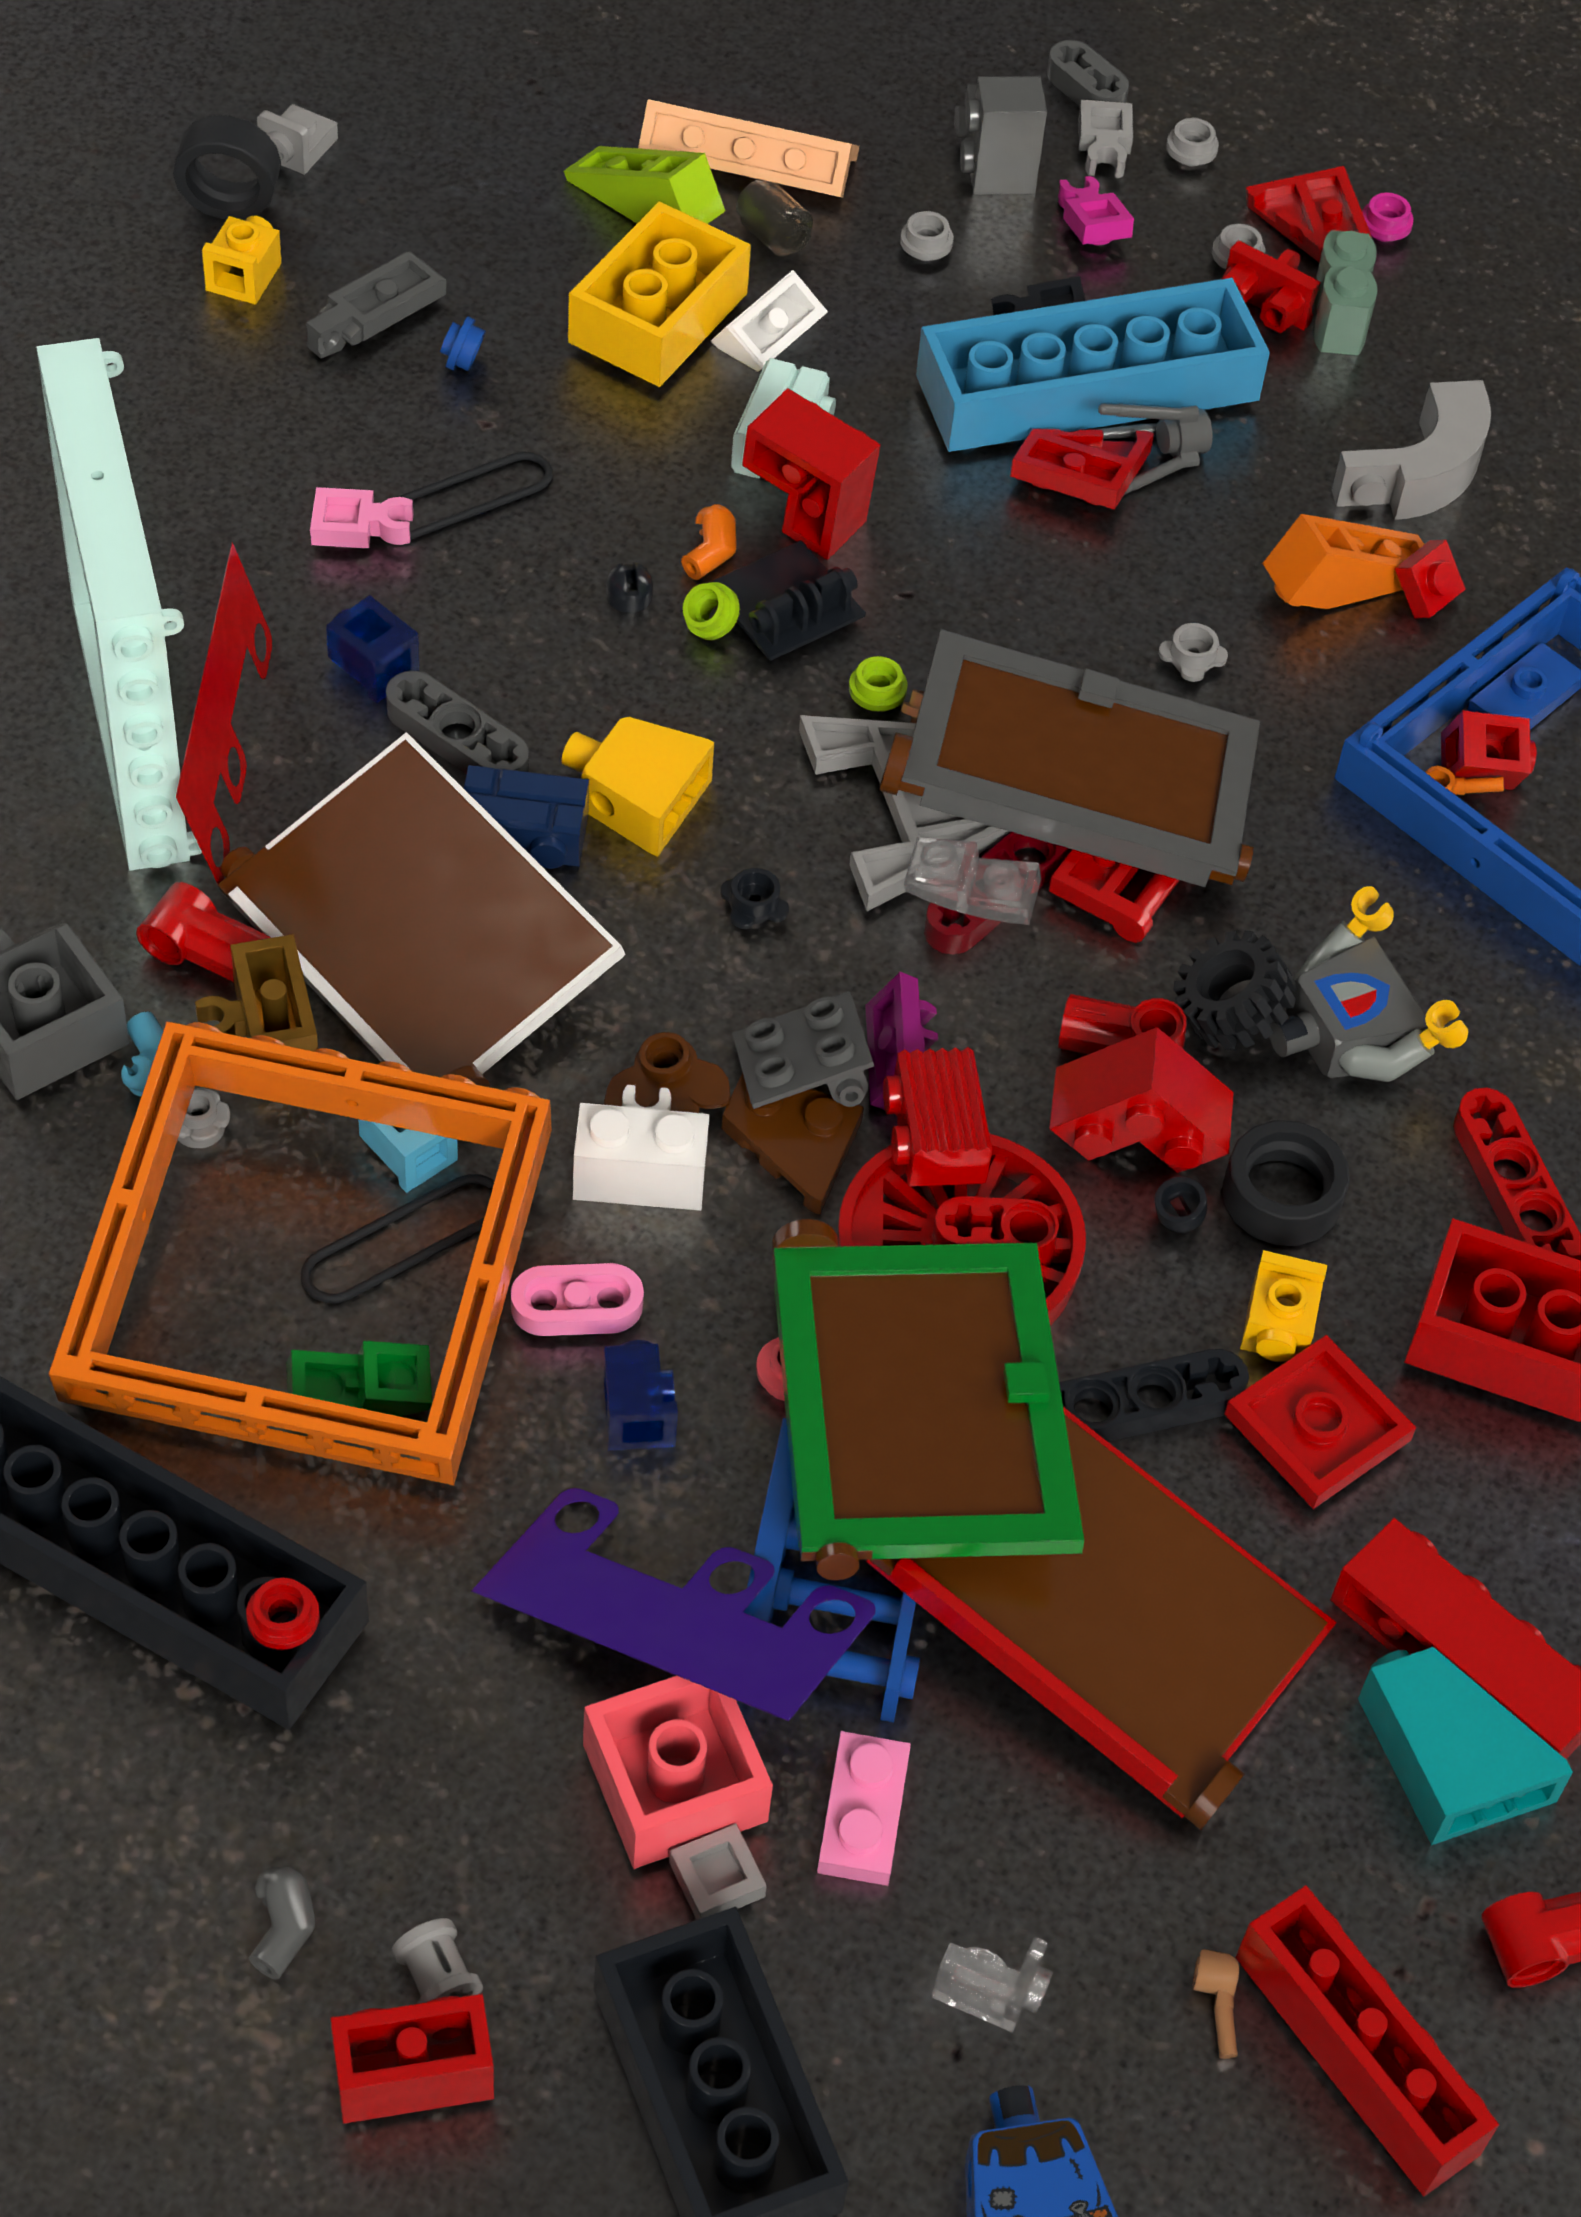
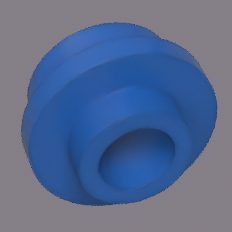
M467 316L462 326L452 322L440 350V353L449 356L446 368L454 371L457 366L466 371L470 370L486 333V330L474 325L475 319Z

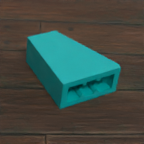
M1431 1647L1413 1654H1409L1407 1650H1397L1382 1656L1372 1664L1358 1700L1431 1845L1554 1804L1558 1801L1573 1773L1567 1760L1436 1648Z

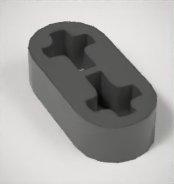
M1064 40L1052 46L1047 68L1048 79L1077 105L1080 106L1081 100L1127 102L1128 79L1090 46L1075 40Z

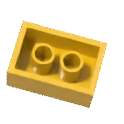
M659 201L570 291L568 343L661 387L748 294L751 244Z

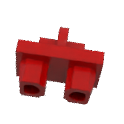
M1238 240L1230 248L1226 272L1221 279L1233 278L1245 304L1249 302L1260 308V318L1264 325L1278 333H1282L1291 325L1304 331L1312 322L1313 303L1320 289L1321 282L1297 270L1300 263V254L1291 249H1286L1278 259H1275Z

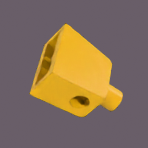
M625 717L619 719L603 742H599L579 732L573 733L565 745L561 761L563 765L582 773V779H589L588 814L643 850L658 857L712 781L714 742L632 717Z

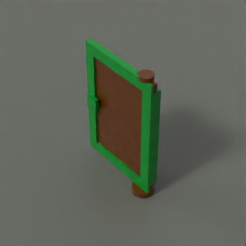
M802 1219L782 1226L772 1239L775 1277L774 1292L798 1547H800L801 1561H816L817 1572L825 1579L843 1580L853 1576L858 1571L859 1560L1082 1554L1085 1540L1037 1243L839 1247L835 1230L822 1221Z

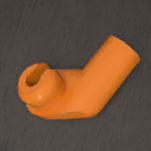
M720 504L704 507L698 512L695 524H702L699 534L703 536V542L685 554L681 559L683 569L694 580H700L731 558L736 552V519L729 509Z

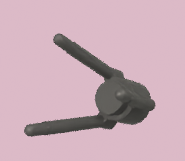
M1104 403L1098 407V411L1102 415L1162 419L1158 423L1116 426L1097 430H1103V439L1134 438L1136 431L1152 432L1156 436L1161 452L1164 454L1170 453L1173 457H1176L1135 476L1125 494L1146 486L1179 469L1199 466V454L1208 452L1212 446L1213 433L1211 421L1206 411L1201 408L1198 409L1196 405L1173 408Z

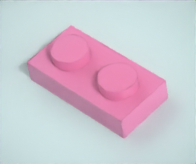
M841 1731L817 1869L818 1874L888 1886L911 1743Z

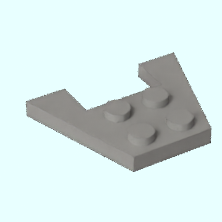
M800 715L799 733L815 775L872 764L879 784H881L895 733L912 737L916 723ZM898 790L897 796L883 792L902 842L853 851L850 855L849 866L866 911H869L994 847L1010 831L919 806L922 796Z

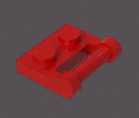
M1072 849L1051 876L1049 892L1112 924L1119 936L1125 940L1138 943L1148 934L1153 926V915L1180 880L1155 873L1135 901L1131 902L1120 896V893L1139 868Z

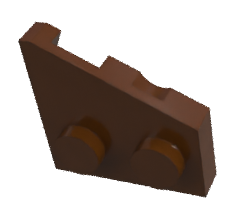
M742 1072L730 1098V1103L723 1112L722 1130L742 1148L749 1149L755 1153L759 1164L775 1179L784 1176L804 1195L803 1205L811 1212L820 1215L862 1123L864 1106L847 1107L836 1102L831 1095L809 1089L753 1109Z

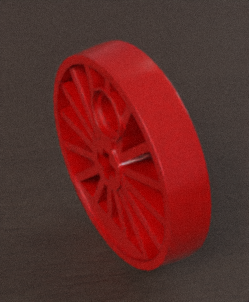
M989 1134L992 1156L986 1183L980 1185L975 1196H967V1184L953 1185V1198L951 1199L948 1198L942 1185L920 1186L926 1199L915 1189L909 1187L908 1183L900 1177L906 1174V1166L894 1164L892 1144L875 1154L858 1171L848 1186L842 1201L838 1224L839 1247L1023 1243L1019 1240H1028L1037 1243L1044 1291L1049 1295L1046 1298L1050 1326L1061 1315L1072 1295L1082 1269L1086 1249L1085 1224L1079 1204L1068 1184L1049 1163L1037 1154L1009 1139ZM1002 1176L1019 1184L1003 1198L992 1197ZM883 1194H885L898 1207L883 1202ZM1058 1229H1060L1063 1238H1056ZM1051 1263L1067 1264L1066 1272L1062 1273L1050 1268Z

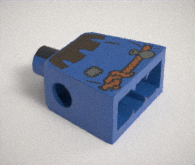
M1030 2086L1006 2087L989 2096L995 2129L979 2131L973 2134L966 2153L967 2217H1118L1080 2123L1076 2119L1063 2118L1040 2122L1034 2091Z

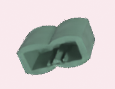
M1331 230L1325 238L1316 280L1320 281L1321 284L1314 300L1317 313L1313 326V339L1320 352L1358 356L1364 348L1377 297V284L1372 275L1376 260V246L1369 234L1355 231Z

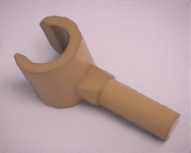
M1202 1949L1195 1963L1192 1990L1215 1994L1214 2011L1219 2057L1223 2059L1235 2058L1238 2054L1233 2017V1997L1238 1982L1239 1964L1230 1954Z

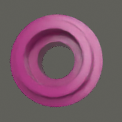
M1394 193L1377 194L1362 210L1371 236L1379 241L1390 242L1405 238L1412 230L1414 218L1411 213V206L1400 195Z

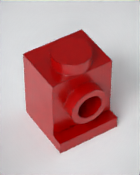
M1463 710L1441 732V766L1449 769L1455 775V778L1503 777L1504 789L1513 790L1534 769L1537 749L1535 742L1530 740V718Z

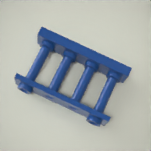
M783 1418L754 1556L771 1562L775 1573L743 1613L771 1623L774 1609L787 1611L788 1604L801 1606L811 1592L821 1586H835L872 1601L876 1607V1613L871 1620L897 1625L891 1659L845 1651L826 1676L886 1687L880 1720L894 1723L898 1698L913 1699L920 1657L906 1655L916 1602L905 1593H903L902 1598L794 1577L793 1569L783 1568L786 1548L800 1550L797 1540L786 1418ZM752 1568L750 1570L747 1588L751 1585V1583L754 1580V1571ZM840 1600L826 1601L814 1608L815 1610L855 1617L854 1608L847 1602Z

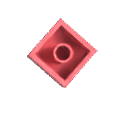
M674 1676L584 1707L583 1746L633 1869L670 1856V1850L733 1824H737L741 1832L768 1822L773 1784L735 1699L682 1677Z

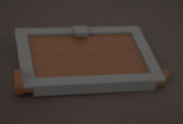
M940 629L913 736L895 733L879 791L897 796L898 790L922 796L919 806L1205 887L1208 879L1232 885L1234 880L1245 881L1254 852V847L1242 844L1260 721L1123 682L1117 677L1089 669H1078Z

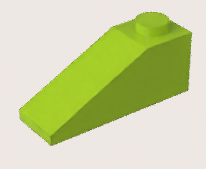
M598 146L563 171L568 182L635 223H638L659 201L706 224H709L725 212L707 157L702 152Z

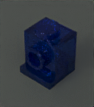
M370 595L352 608L339 612L326 625L328 657L368 689L369 698L375 703L386 697L387 685L394 676L406 671H420L418 633Z
M633 1340L618 1346H604L603 1387L608 1450L676 1447L678 1408L677 1401H675L673 1369H660L658 1344L645 1340Z

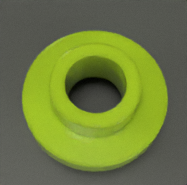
M719 582L702 583L695 586L689 591L683 603V615L687 627L693 634L704 640H716L726 635L734 627L739 616L740 606L737 595L731 588ZM718 606L715 614L709 619L712 609Z
M874 656L863 660L850 676V696L854 702L867 710H892L905 700L907 694V679L897 662L887 657Z

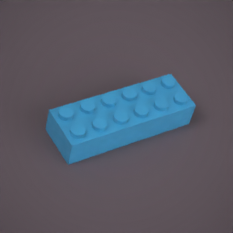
M1233 278L923 326L921 328L916 377L948 452L1025 440L1032 429H1060L1066 432H1073L1147 419L1102 415L1099 413L1098 407L1104 403L1173 408L1196 405L1198 409L1206 410L1259 401L1270 352Z

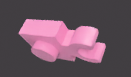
M316 487L310 525L311 545L369 548L370 536L381 537L390 544H408L411 538L410 522L406 521H413V501L404 497H393L382 503H374L373 490Z

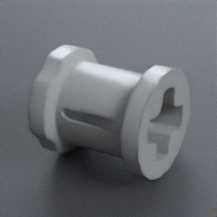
M448 1918L427 1921L414 1927L402 1935L392 1947V1953L397 1963L407 1965L421 1995L418 2004L445 1996L464 1997L477 1995L483 1990V1984L479 1976L468 1972L454 1943L457 1930L453 1921Z

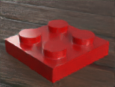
M1327 1334L1230 1399L1224 1413L1312 1509L1318 1507L1409 1443L1416 1430V1426Z

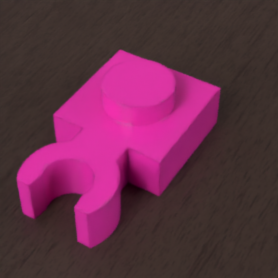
M1086 176L1084 188H1075L1066 179L1060 180L1058 203L1064 208L1063 219L1083 244L1105 245L1111 242V240L1132 237L1133 216L1114 193L1099 194L1100 184L1097 179L1092 176Z

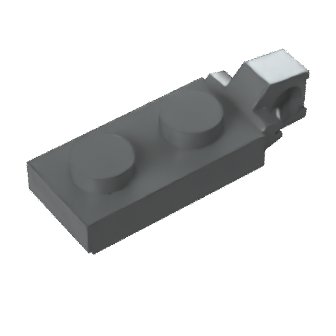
M408 250L327 295V305L319 311L320 315L306 322V327L308 328L307 347L322 359L341 351L346 342L350 345L359 344L361 340L369 339L446 295V279Z

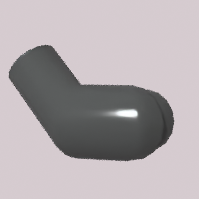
M283 1866L281 1868L270 1867L264 1870L259 1875L255 1886L256 1896L263 1898L264 1906L268 1907L272 1926L249 1956V1961L261 1973L277 1980L309 1938L316 1923L308 1882L300 1872L290 1866Z

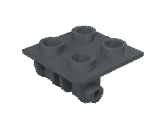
M850 991L834 997L819 998L803 1008L774 1018L757 1020L749 1027L732 1032L753 1109L826 1083L832 1098L847 1107H854L860 1104L867 1094L868 1083L863 1070L874 1067V1063Z

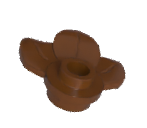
M661 1032L650 1036L643 1042L636 1054L634 1066L612 1077L604 1099V1105L622 1106V1096L627 1085H635V1102L642 1107H652L659 1101L660 1089L668 1088L671 1093L670 1111L700 1113V1108L716 1109L729 1105L730 1085L724 1071L716 1064L697 1059L694 1048L683 1037L671 1032ZM665 1064H673V1065H674V1066H672V1067H670V1068H659V1067H661L662 1065H665Z

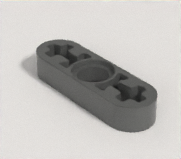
M406 671L394 676L389 681L386 688L387 715L390 721L465 774H467L468 765L529 772V748L519 735L432 676L420 671ZM420 698L423 699V700H424V704H422V703L419 702L418 700H419ZM454 723L465 724L473 729L469 736L460 739L447 737L441 731L444 727ZM491 758L497 761V763H491ZM511 759L513 760V763L510 764L506 760Z

